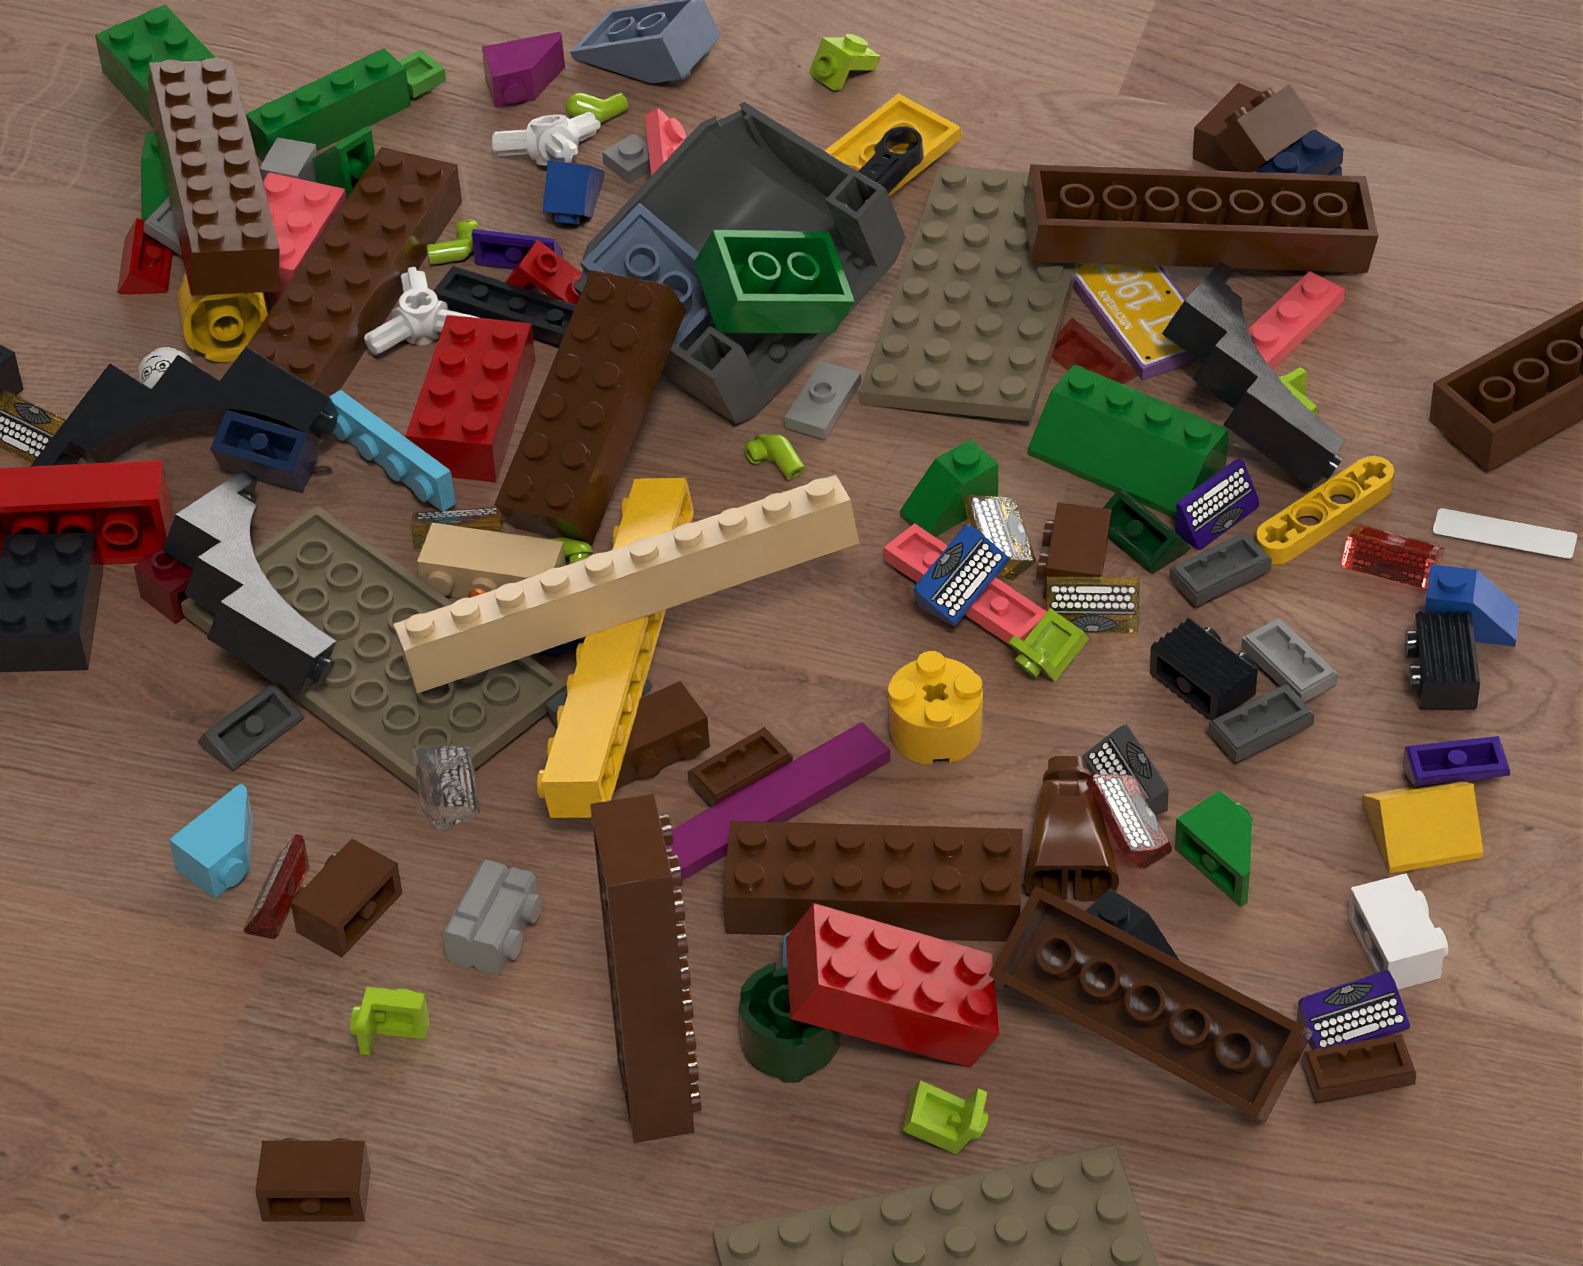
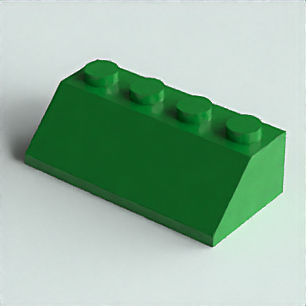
M383 48L246 113L256 156L263 162L277 137L316 144V149L319 151L366 126L373 125L410 107L406 68Z
M1073 364L1049 394L1029 444L1028 455L1116 493L1121 487L1140 504L1176 519V502L1226 467L1229 429Z

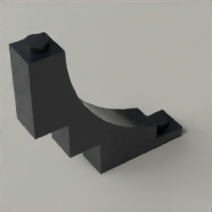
M1220 262L1184 300L1162 334L1203 363L1192 379L1234 409L1223 425L1311 488L1320 475L1328 480L1344 459L1337 452L1346 440L1300 402L1266 363L1253 342L1244 321L1242 298L1226 284L1235 271L1223 262Z
M247 346L221 380L177 355L152 389L109 363L30 467L78 464L81 458L90 464L109 463L137 445L156 437L183 429L220 426L226 410L308 433L316 447L321 439L325 440L331 435L339 415L330 397Z
M242 470L175 514L163 552L193 569L185 595L216 613L207 639L300 695L313 684H322L329 676L334 665V661L330 657L336 640L316 628L295 611L273 588L262 572L255 558L250 540V524L256 508V496L253 493L259 478L246 470Z

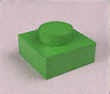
M421 49L399 61L406 68L409 95L413 98L446 81L445 68Z

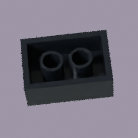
M95 532L4 535L0 558V672L89 670L103 576V565Z

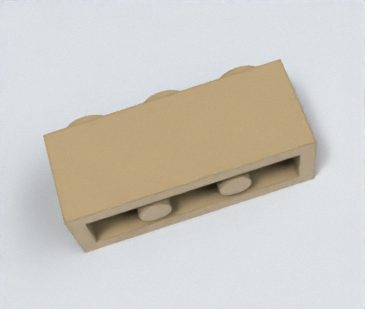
M439 523L431 524L417 560L419 578L443 596L468 598L469 592L474 588H480L485 592L498 589L504 584L516 583L542 574L549 569L566 566L563 541Z

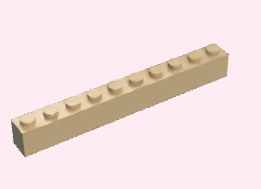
M837 475L816 479L809 484L786 492L771 494L765 499L738 508L724 510L720 514L694 523L682 524L676 529L649 538H641L605 553H596L587 559L560 568H552L531 578L516 583H507L498 589L471 598H463L445 607L427 613L415 614L406 620L394 623L403 658L415 690L418 694L859 544L851 499Z

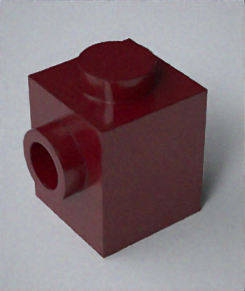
M162 546L135 565L134 570L140 597L174 624H177L185 618L181 603L189 598L185 595V591L193 569L163 552L164 546Z

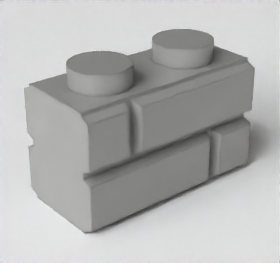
M486 859L482 861L443 932L446 958L451 963L468 968L475 966L479 971L498 976L508 959L515 960L518 957L523 944V930L527 922L535 923L540 915L543 898L542 895L538 894L536 876L530 871L515 867L508 869L504 864Z

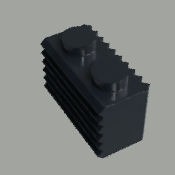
M1419 611L1415 614L1414 629L1406 630L1405 632L1406 658H1414L1415 665L1409 666L1410 693H1418L1419 709L1477 708L1480 677L1472 613L1469 611L1464 613L1459 611L1451 613L1447 611L1443 614L1438 611L1434 614L1429 611L1424 614Z
M1187 618L1185 623H1180L1178 628L1174 627L1171 633L1167 632L1165 637H1160L1159 641L1154 642L1151 646V676L1153 678L1156 677L1159 683L1163 682L1166 688L1169 687L1172 693H1177L1179 698H1183L1185 703H1190L1191 707L1196 708L1199 713H1203L1206 719L1210 718L1212 721L1238 708L1256 695L1258 669L1252 659L1245 653H1235L1223 644L1218 633L1210 627L1202 628L1192 619Z

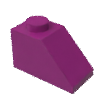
M560 31L482 46L485 79L495 108L535 100L565 68L563 40Z

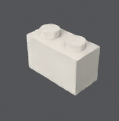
M1407 874L1352 887L1350 890L1347 919L1375 974L1389 970L1398 990L1440 979L1443 958L1448 955L1447 940L1440 927L1434 928L1429 918L1426 898L1422 891H1415Z

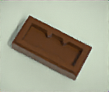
M764 727L688 771V782L713 807L792 762L793 755Z
M1402 1034L1303 1051L1302 1063L1316 1102L1415 1085L1416 1071Z

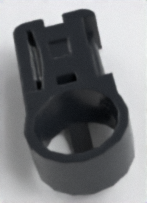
M898 126L890 129L875 145V154L858 172L886 188L889 194L923 160L924 149L920 132L908 126ZM909 144L905 153L890 151L896 145Z

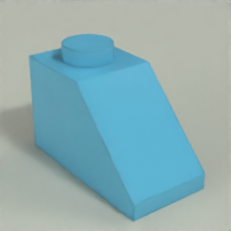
M241 783L169 839L176 870L214 899L228 888L236 886L251 870L253 815L248 791Z

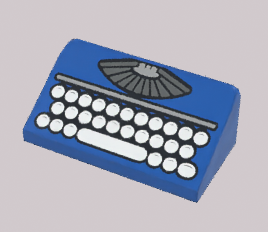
M966 524L915 585L913 591L918 607L955 627L1008 563L1009 557L976 528Z

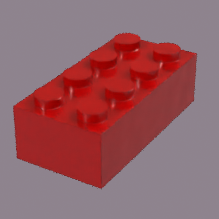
M446 316L405 437L449 469L452 478L497 483L536 361L532 324L466 316Z
M162 460L0 468V558L4 535L95 532L102 565L139 563L146 556L165 545L174 515Z
M815 903L812 904L786 937L790 1019L969 1068L1000 1034L994 978L989 976L993 967L991 953Z

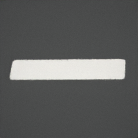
M1443 508L1438 510L1433 527V533L1567 559L1573 557L1577 541V534Z

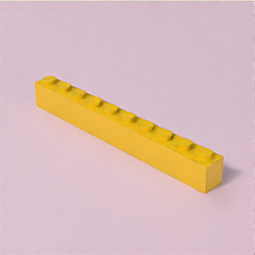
M687 478L634 479L629 497H624L622 501V520L620 525L614 527V546L612 550L631 544L638 539L649 538L676 529L682 524L691 523L694 510ZM666 609L585 637L584 643L578 644L576 652L577 666L574 674H569L567 679L565 705L559 706L557 712L558 728L555 737H550L548 740V760L545 769H540L537 777L538 795L540 798H545L550 818H591L590 804L612 800Z

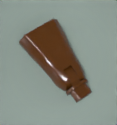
M1054 756L1048 761V770L1043 775V785L1036 801L1033 831L1026 861L1024 886L1026 892L1030 895L1035 886H1038L1066 900L1068 894V870H1074L1075 899L1080 901H1096L1109 888L1117 891L1119 885V875L1114 852L1106 830L1101 800L1093 784L1092 774L1086 769V760L1083 757Z

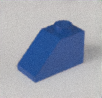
M548 161L543 212L555 214L554 222L579 224L580 217L592 218L604 181L605 171L590 165Z
M1430 564L1425 613L1431 611L1435 614L1440 611L1444 614L1447 611L1451 613L1469 611L1472 613L1475 642L1515 647L1520 607L1477 569Z

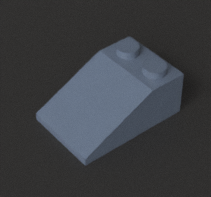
M663 0L609 9L570 53L573 59L648 83L669 81V83L675 84L690 76V70L699 60L710 53V47L719 39L721 34L704 0Z
M640 203L581 262V267L588 274H590L591 270L669 285L686 308V313L674 340L675 344L686 351L709 326H715L694 265L699 252Z

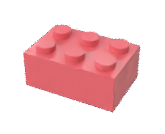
M274 173L267 174L263 180V185L280 254L278 292H263L266 301L275 303L278 301L347 199L345 189Z

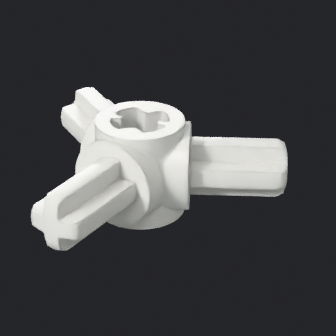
M586 112L571 119L565 115L538 117L533 119L525 130L498 131L493 133L492 150L497 156L529 154L530 158L536 160V163L539 165H547L548 161L572 163L573 155L578 154L577 147L579 142L595 136L597 129H600V121L596 120L594 113Z
M409 267L408 272L401 275L403 294L399 299V307L392 310V319L367 333L364 341L370 352L374 355L384 352L404 339L415 345H426L439 339L447 315L479 317L449 311L446 302L439 301L436 293L428 289L425 272L417 271L416 267Z

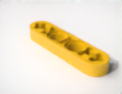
M1368 456L1358 460L1262 523L1257 529L1255 543L1272 559L1271 564L1273 565L1285 564L1386 498L1393 488L1395 472L1393 465L1388 460L1377 456ZM1341 494L1350 497L1353 501L1348 504H1337L1330 498ZM1303 516H1313L1319 519L1320 523L1307 526L1299 523L1298 519Z

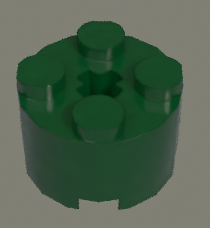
M776 963L768 964L752 973L743 984L740 991L741 999L738 1008L740 1038L744 1054L755 1067L770 1075L778 1076L784 1083H799L806 1075L814 1073L829 1063L840 1047L841 1033L790 1019L787 967L776 969Z

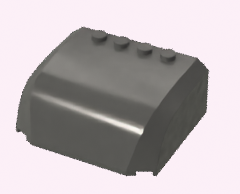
M743 102L739 104L741 110L717 121L716 116L700 123L591 240L583 256L584 260L638 203L642 204L697 252L701 251L713 230L830 232L855 301L846 314L847 316L896 262L906 236L886 188ZM584 269L579 282L575 281L573 285L579 296H581L589 276ZM709 326L687 351L673 342L661 374L737 424L754 418L831 333H720L717 331L716 326Z

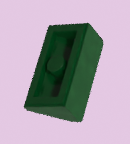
M1121 487L1103 507L1104 509H1112L1109 537L1153 574L1183 556L1191 548L1178 534Z

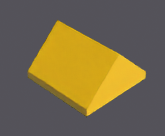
M1458 781L1412 786L1362 795L1363 806L1389 874L1483 858L1484 851L1474 784Z

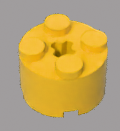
M186 273L183 276V283L178 291L177 305L187 345L193 351L196 349L200 353L205 354V358L213 362H234L268 315L263 292L191 296Z
M936 651L924 652L919 655L917 660L899 669L892 677L888 686V724L895 749L911 761L933 765V759L949 758V763H952L971 754L980 743L982 734L983 690L981 677L965 664L953 659L944 658L941 653Z

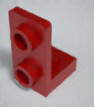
M537 239L505 282L531 291L537 286L550 297L577 305L580 296L573 285L575 281L579 282L582 272Z

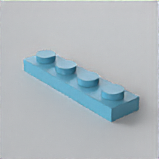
M342 390L330 396L339 415L333 430L337 438L347 440L359 450L365 459L378 463L393 480H400L410 487L421 501L430 502L442 512L456 504L449 469Z

